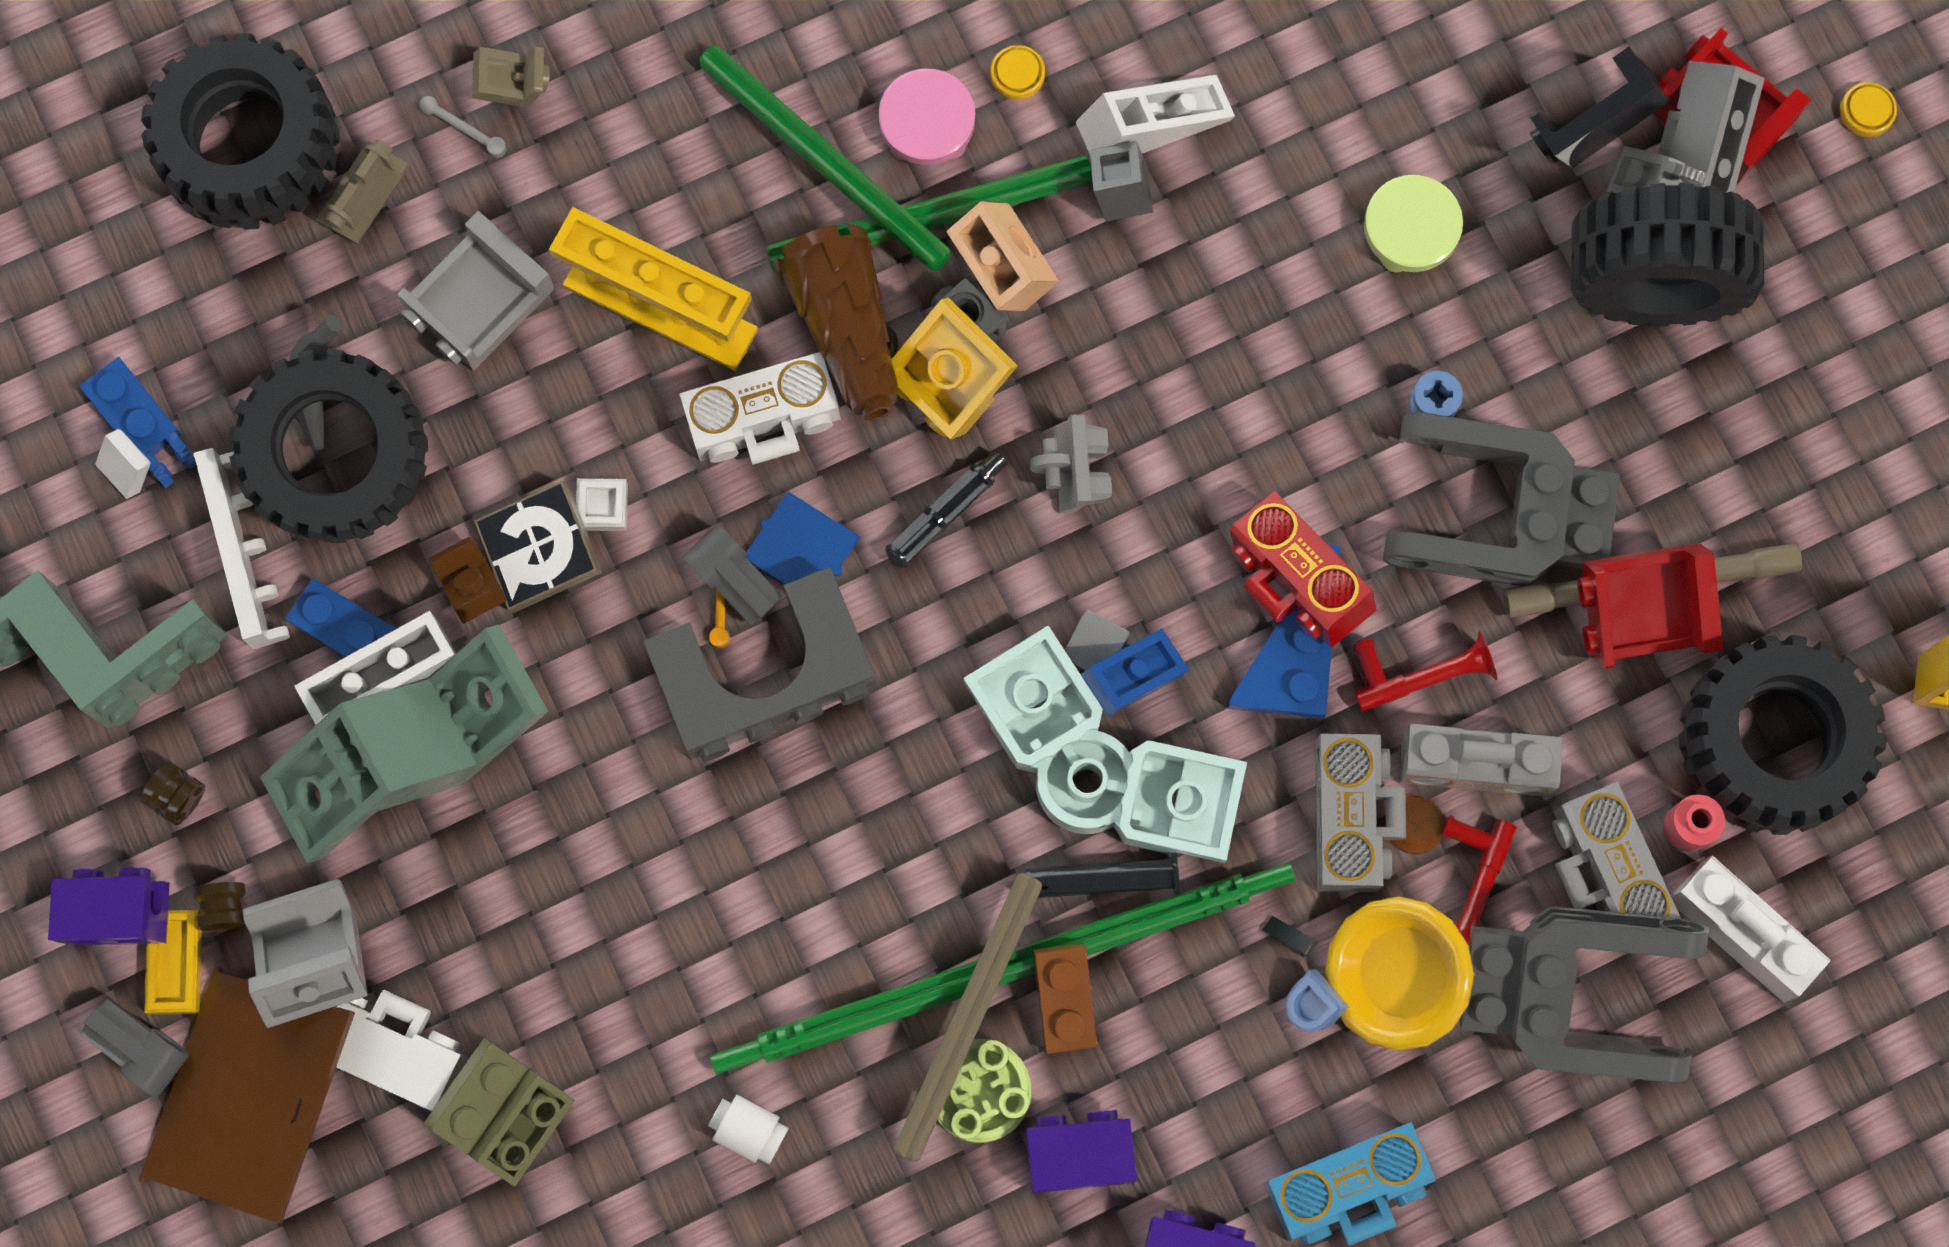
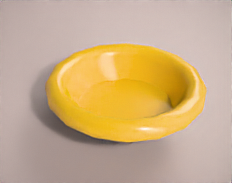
M1400 896L1371 901L1348 916L1330 942L1324 971L1326 981L1349 1006L1340 1016L1345 1026L1369 1044L1397 1051L1429 1046L1450 1032L1469 1005L1474 980L1469 945L1454 922L1427 902Z

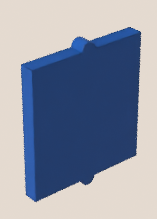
M788 491L770 519H765L761 522L762 530L746 553L749 555L747 559L753 566L785 585L828 567H831L834 577L841 576L843 573L841 566L860 540V536Z

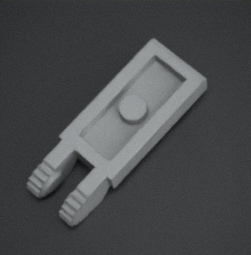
M1624 146L1607 192L1618 193L1626 187H1649L1650 184L1656 183L1679 185L1682 180L1692 184H1702L1706 173L1686 166V163L1668 156Z

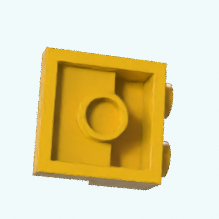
M950 298L939 301L891 359L899 385L895 387L896 394L905 401L914 403L926 415L925 420L930 428L942 436H947L949 439L965 435L995 400L993 395L1018 367Z

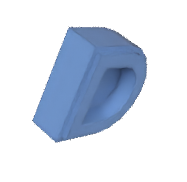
M1317 969L1309 970L1292 987L1286 1000V1011L1290 1021L1298 1029L1307 1032L1325 1030L1334 1024L1349 1008L1348 1004Z

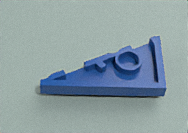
M1329 545L1340 557L1341 546ZM1297 609L1277 624L1230 698L1228 709L1317 719L1325 718L1332 648L1320 636L1313 640L1302 630L1295 619V616L1298 615Z

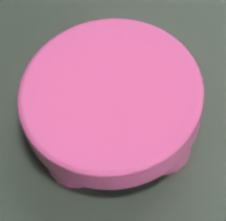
M918 69L907 72L890 84L881 99L879 106L881 134L892 155L902 161L920 165H935L957 159L964 153L974 131L975 107L973 99L964 84L949 73L936 69Z

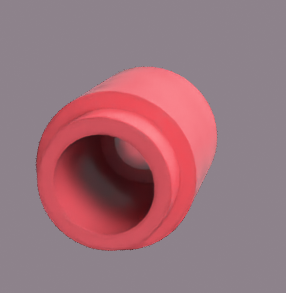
M1692 795L1683 799L1668 811L1664 819L1666 838L1675 848L1685 852L1699 851L1720 837L1725 826V816L1722 808L1714 799L1705 795ZM1692 816L1699 821L1701 828L1693 824Z

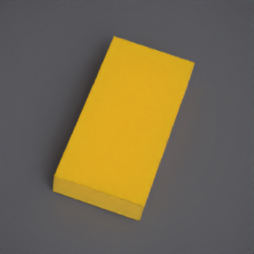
M200 910L168 911L166 943L146 944V1014L199 1013L202 931L196 929L195 918L200 914Z

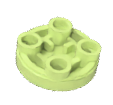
M1421 175L1400 176L1382 185L1371 198L1364 219L1365 236L1371 250L1382 261L1384 267L1392 272H1422L1439 266L1454 252L1463 228L1462 211L1452 192L1442 183Z
M974 1039L938 1118V1122L953 1136L972 1143L996 1141L1007 1136L1017 1128L1027 1113L1031 1099L1030 1077L1020 1057L999 1041Z

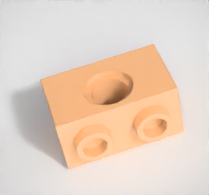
M981 201L946 231L997 310L1026 311L1060 282L1010 204Z

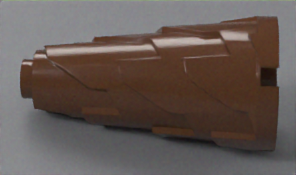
M847 224L851 235L840 236L837 226L831 225L805 233L785 245L781 249L785 261L776 256L775 267L781 285L786 286L800 317L804 318L821 356L826 358L848 408L854 414L863 415L865 420H878L892 412V405L897 401L895 387L899 385L887 345L890 340L880 304L882 296L871 254L874 250L866 230L862 227Z

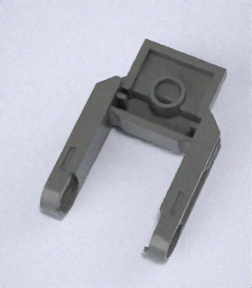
M1410 413L1402 417L1400 443L1405 441L1418 446L1440 449V454L1522 466V471L1518 475L1509 536L1511 548L1398 531L1386 534L1383 554L1384 562L1401 568L1514 586H1526L1542 577L1555 565L1583 570L1582 562L1610 557L1620 473L1574 466L1575 460L1554 433L1428 413Z
M1549 906L1530 921V926L1523 931L1471 926L1469 951L1474 971V980L1469 1005L1459 1019L1460 1029L1462 1031L1512 1035L1515 1043L1534 1066L1540 1070L1662 1082L1686 1081L1689 1078L1692 1051L1688 1048L1682 1051L1668 1046L1644 1044L1640 1038L1569 1032L1578 967L1575 952L1577 949L1583 948L1698 959L1706 956L1709 928L1704 924L1686 919Z

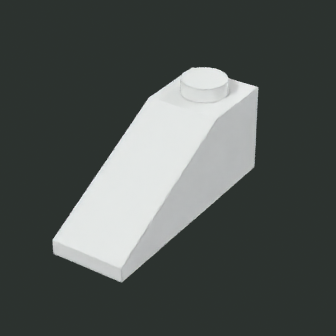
M1216 74L1103 93L1076 121V124L1089 154L1090 150L1133 141L1138 142L1143 154L1229 122L1235 115Z

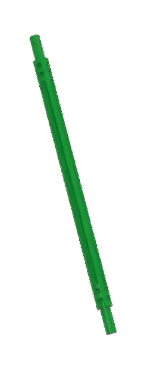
M1288 862L1243 878L1239 873L1017 947L1012 953L998 986L1035 974L1033 950L1084 943L1087 956L1248 903L1250 902V896L1295 882V875L1291 864ZM978 961L757 1034V1040L710 1055L715 1074L717 1075L762 1059L769 1063L960 999Z

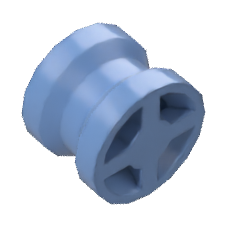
M1437 370L1426 373L1418 380L1410 395V413H1428L1454 417L1462 404L1463 391L1461 384L1456 377L1448 372ZM1437 390H1439V393L1442 394L1443 397H1446L1447 400H1443L1441 396L1437 394Z

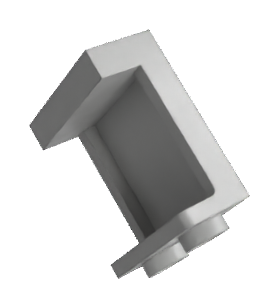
M479 211L465 223L469 235L411 293L402 288L396 294L404 307L400 312L403 319L420 334L426 329L439 340L435 347L446 359L455 366L460 361H463L472 371L554 290L549 274Z
M335 879L243 909V920L253 941L256 977L248 979L249 993L267 1028L368 996L356 912L341 880Z

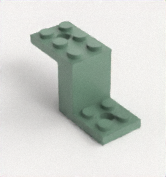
M38 570L0 598V667L2 665L9 666L19 661L28 652L27 646L30 645L78 708L107 729L113 724L120 726L131 720L139 712L140 703L153 693L159 695L171 689L179 681L180 672L193 662L202 663L211 658L220 649L221 645L219 642L228 636L217 621L192 599L116 658L69 596Z
M499 624L482 630L429 679L339 703L262 774L260 778L306 863L309 864L323 859L377 811L465 784L549 711ZM487 686L492 694V705L488 703L485 697ZM317 788L320 793L321 803L317 800L315 795Z

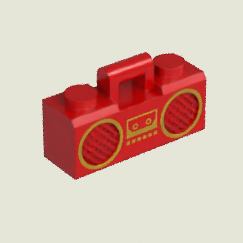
M1275 490L1236 521L1229 529L1234 547L1230 549L1232 555L1247 572H1251L1253 569L1257 571L1246 581L1244 589L1276 622L1283 621L1297 609L1298 615L1295 616V619L1302 630L1313 640L1320 636L1332 648L1377 611L1373 590ZM1274 580L1288 595L1282 599L1268 584Z

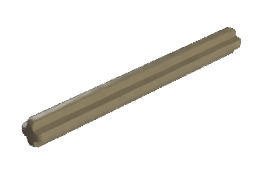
M1021 873L1016 876L894 1146V1152L912 1162L920 1160L1042 889V883L1034 877Z

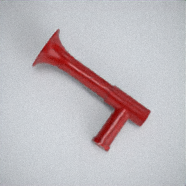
M1480 631L1474 645L1463 654L1410 674L1399 675L1388 680L1376 653L1373 639H1366L1352 646L1354 652L1357 653L1369 685L1354 691L1361 712L1409 696V693L1469 673H1485L1498 680L1491 653Z
M1450 815L1442 836L1445 838L1450 837L1484 851L1469 895L1455 924L1469 945L1471 926L1478 927L1482 912L1497 874H1500L1517 827L1508 821L1497 819L1490 834L1456 820L1454 816Z

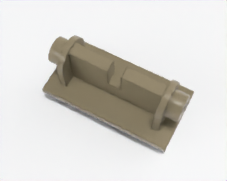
M377 139L373 144L367 141L316 221L358 244L406 172L409 163L391 154L393 149L385 142Z

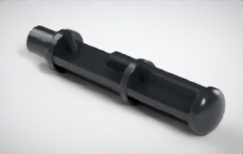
M994 450L981 463H973L931 506L924 509V512L891 544L885 547L889 560L900 568L908 567L909 563L941 532H944L985 490L993 486L995 482L994 477L1007 465L1002 455Z

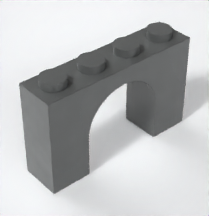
M831 567L784 585L786 597L804 638L806 651L804 663L795 680L775 695L757 699L744 698L728 692L719 685L709 671L690 622L643 641L691 760L699 756L703 762L716 759L730 751L729 744L747 738L749 743L763 740L777 732L775 726L792 719H794L796 724L805 723L824 713L822 707L839 700H841L842 705H849L870 695L869 688L876 686L875 674Z

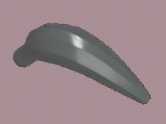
M335 315L327 316L316 330L306 334L295 344L289 361L298 358V352L313 349L316 353L327 352L332 340L344 328L342 320ZM323 401L307 406L297 414L304 433L314 450H322L324 448Z

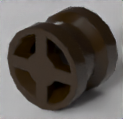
M170 761L162 765L151 777L143 790L141 803L150 809H161L165 812V819L177 826L184 822L195 810L203 797L205 784L196 778L187 779L182 775L181 768Z
M219 882L193 888L194 899L200 905V914L195 918L197 930L218 931L246 926L241 906V899L246 895L244 883Z

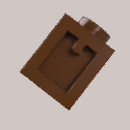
M467 537L430 557L429 562L443 585L462 624L507 601L493 571L473 537Z

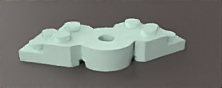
M1046 626L963 678L964 684L989 721L991 730L1016 769L1037 773L1036 792L1043 811L1055 824L1065 830L1078 834H1095L1114 827L1124 844L1167 854L1177 852L1221 863L1227 861L1247 762L1150 740L1142 743L1129 753L1126 747L1116 738L1098 731L1103 708L1049 626ZM1081 770H1091L1099 776L1101 786L1091 793L1081 792L1075 787L1072 780L1073 776Z

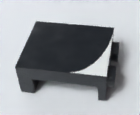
M1627 47L1612 58L1628 83L1573 121L1559 129L1553 121L1539 111L1529 116L1536 126V129L1530 132V135L1545 157L1549 155L1555 163L1561 160L1574 168L1671 102L1646 62L1630 47Z

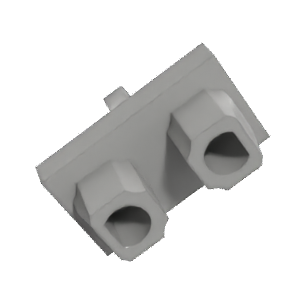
M1071 414L1068 417L1067 423L1053 428L1054 438L1043 440V454L1030 459V470L1037 474H1045L1046 489H1058L1059 513L1074 514L1085 505L1103 503L1112 496V483L1109 473L1089 472L1088 459L1101 458L1107 454L1109 446L1107 429L1087 425L1085 415Z

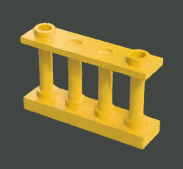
M574 207L570 210L549 248L552 257L572 266L562 284L564 288L734 371L737 370L758 331L757 326L742 319L752 300L750 292Z

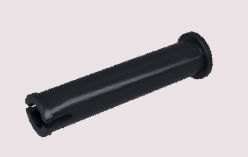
M1171 853V859L1040 868L1025 867L1026 875L1034 877L1042 883V889L1038 898L1173 889L1174 894H1179L1180 892L1176 853Z

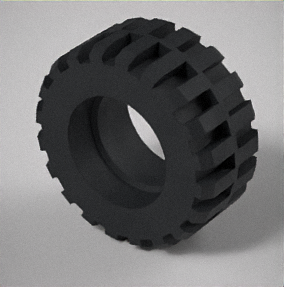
M237 33L236 40L228 41L224 34L209 37L210 44L199 48L195 42L183 49L187 56L178 63L172 58L162 68L166 75L162 82L153 80L147 92L153 104H145L143 106L141 121L147 129L141 135L144 148L150 155L149 161L179 204H185L190 213L201 220H206L210 216L216 226L228 229L233 227L234 221H239L244 230L259 229L260 220L269 219L272 225L286 221L283 213L294 207L300 213L309 206L310 203L306 197L312 190L320 194L328 183L323 174L324 170L332 171L335 168L338 155L333 146L340 143L339 128L334 121L336 114L316 74L312 68L307 67L304 59L293 49L285 51L279 41L265 37L262 39L261 44H258L253 34ZM259 99L274 103L282 109L284 117L279 136L274 144L260 157L239 165H220L207 161L202 157L200 142L203 131L209 120L225 106L240 100Z
M1656 183L1650 184L1649 187H1626L1618 193L1612 191L1600 196L1598 201L1592 199L1578 212L1572 222L1571 291L1582 308L1586 307L1588 312L1596 316L1604 315L1607 320L1615 322L1619 320L1627 321L1631 325L1655 324V326L1669 327V324H1682L1686 326L1696 325L1700 321L1713 322L1721 320L1722 316H1733L1741 313L1743 308H1749L1764 288V220L1751 201L1748 199L1743 200L1741 195L1732 191L1725 193L1721 192L1718 187L1708 185L1704 188L1695 187L1694 184L1679 183V185Z
M313 349L298 352V358L290 361L282 358L272 364L273 370L264 378L258 375L249 385L253 390L247 399L243 400L240 398L234 412L238 414L236 426L230 427L228 441L233 444L234 455L229 456L232 471L237 473L241 482L238 486L245 498L250 500L256 507L255 510L266 520L280 527V529L315 542L346 543V540L353 538L363 539L374 535V531L383 525L388 527L399 518L397 514L405 505L410 506L417 495L415 489L419 480H424L427 468L424 464L425 452H429L428 437L424 433V420L421 412L404 386L385 368H381L372 360L359 354L354 356L347 354L344 350L328 349L327 352L316 353ZM327 400L345 402L363 412L374 429L377 441L375 461L366 477L356 486L346 491L331 494L315 492L302 486L289 472L283 456V441L292 420L307 406Z
M1776 635L1759 638L1754 644L1746 642L1733 649L1697 681L1690 691L1692 698L1683 706L1680 721L1685 724V730L1678 735L1679 750H1687L1689 759L1683 763L1687 777L1690 778L1696 775L1702 787L1696 790L1698 795H1705L1714 799L1722 808L1727 821L1737 817L1743 820V829L1757 833L1764 828L1770 829L1772 835H1788L1794 830L1804 832L1843 813L1849 806L1858 802L1868 791L1867 783L1877 777L1882 766L1876 758L1877 755L1886 750L1887 735L1878 733L1877 726L1886 721L1883 707L1881 705L1873 707L1869 696L1876 692L1871 681L1868 678L1861 683L1853 672L1859 666L1848 656L1839 662L1832 657L1834 647L1822 641L1814 647L1807 646V638L1805 636L1790 635L1784 641H1779ZM1763 691L1780 692L1797 699L1811 711L1820 726L1823 737L1822 759L1813 773L1802 779L1786 780L1765 772L1752 761L1744 749L1739 733L1740 711L1752 696Z

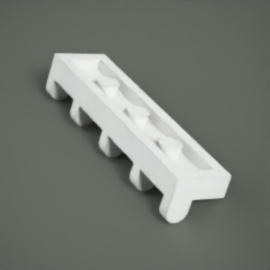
M214 448L195 452L194 457L242 639L253 650L290 638L286 626L268 630L261 602L274 599L279 594L276 585H266L257 588L249 556L264 552L266 545L262 538L245 542L237 510L248 508L253 503L246 499L243 493L234 496L232 494L226 470L232 468L229 456L234 455V452L219 455Z

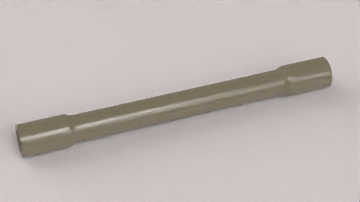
M1797 543L1753 549L1748 553L1715 558L1717 583L1749 577L1759 579L1800 572L1802 569V556ZM1577 580L1554 584L1538 583L1503 589L1502 592L1503 606L1507 618L1546 613L1556 608L1581 604L1578 597Z

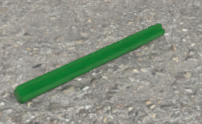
M712 45L706 52L702 53L699 59L700 66L710 77L928 269L938 271L948 262L951 257L950 250L942 241L723 49Z
M1080 156L904 206L903 208L929 230L959 221L981 201L1007 203L1013 206L1090 184L1092 182L1091 163L1087 156ZM871 217L837 225L840 236L851 235L847 224L862 227L866 230L872 245L894 239ZM797 237L774 243L767 247L769 262L774 272H777L775 257L777 256V258L785 261L781 249Z

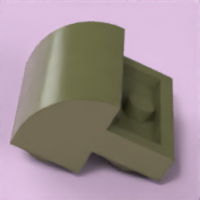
M483 1038L423 1125L515 1187L575 1100L486 1038Z

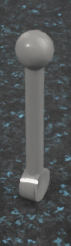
M425 96L420 100L419 108L424 114L438 116L485 145L489 155L492 157L500 158L506 153L507 147L502 138L486 136L439 107L434 97Z

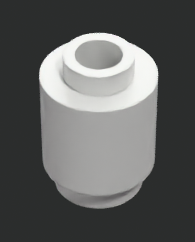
M737 1094L732 1103L725 1099L721 1100L708 1125L716 1130L712 1139L714 1142L754 1163L759 1159L767 1164L771 1163L788 1130V1127L778 1122L779 1116Z

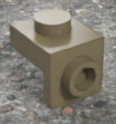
M479 46L473 54L472 98L528 108L548 87L550 69L547 64H544V48L533 46L525 55Z

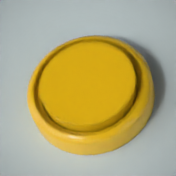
M1013 45L1006 47L997 53L991 63V82L996 91L1008 99H1028L1034 96L1044 83V62L1035 50L1027 46Z
M1863 82L1853 86L1847 91L1840 103V117L1843 124L1849 131L1861 137H1876L1883 134L1893 124L1897 115L1895 98L1888 89L1877 83Z

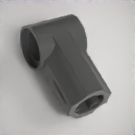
M718 523L682 558L711 589L716 587L739 615L752 626L782 598V595L747 559L749 555Z
M107 999L92 1011L84 1022L83 1030L80 1033L81 1036L101 1050L102 1053L122 1067L121 1073L130 1082L154 1097H159L190 1056L189 1052L172 1038L153 1028L151 1030L110 999Z

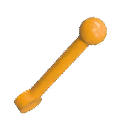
M716 588L715 628L710 632L709 640L715 647L724 648L730 642V634L725 630L726 598Z

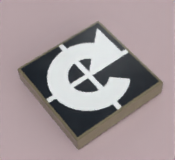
M564 481L553 484L474 521L495 577L507 599L505 601L507 608L511 612L515 613L602 573L569 485Z

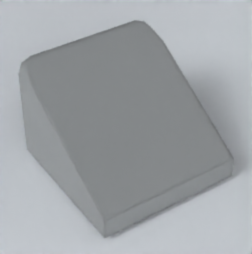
M1086 609L1065 652L1074 666L1085 671L1090 666L1122 650L1129 639L1130 632Z

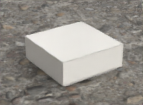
M117 429L105 435L95 465L120 493L128 499L141 491L150 467V461L120 429Z
M577 479L576 506L586 531H627V480Z

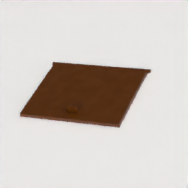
M215 966L186 1046L190 1056L176 1074L138 1181L146 1183L147 1179L282 1224L355 1012L335 1006L267 1028L249 993L248 980L221 973L223 968Z

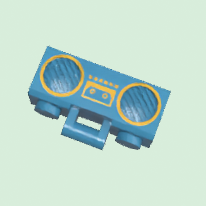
M1410 1122L1268 1180L1263 1184L1287 1241L1300 1237L1303 1246L1309 1245L1332 1235L1328 1225L1337 1222L1342 1236L1349 1247L1396 1227L1394 1217L1387 1203L1388 1200L1395 1198L1398 1207L1421 1199L1427 1196L1424 1185L1436 1180L1414 1126ZM1368 1201H1373L1377 1212L1350 1222L1346 1210Z

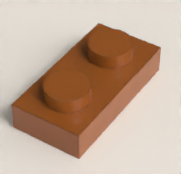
M1084 943L1033 950L1045 1052L1051 1054L1097 1047L1086 946Z

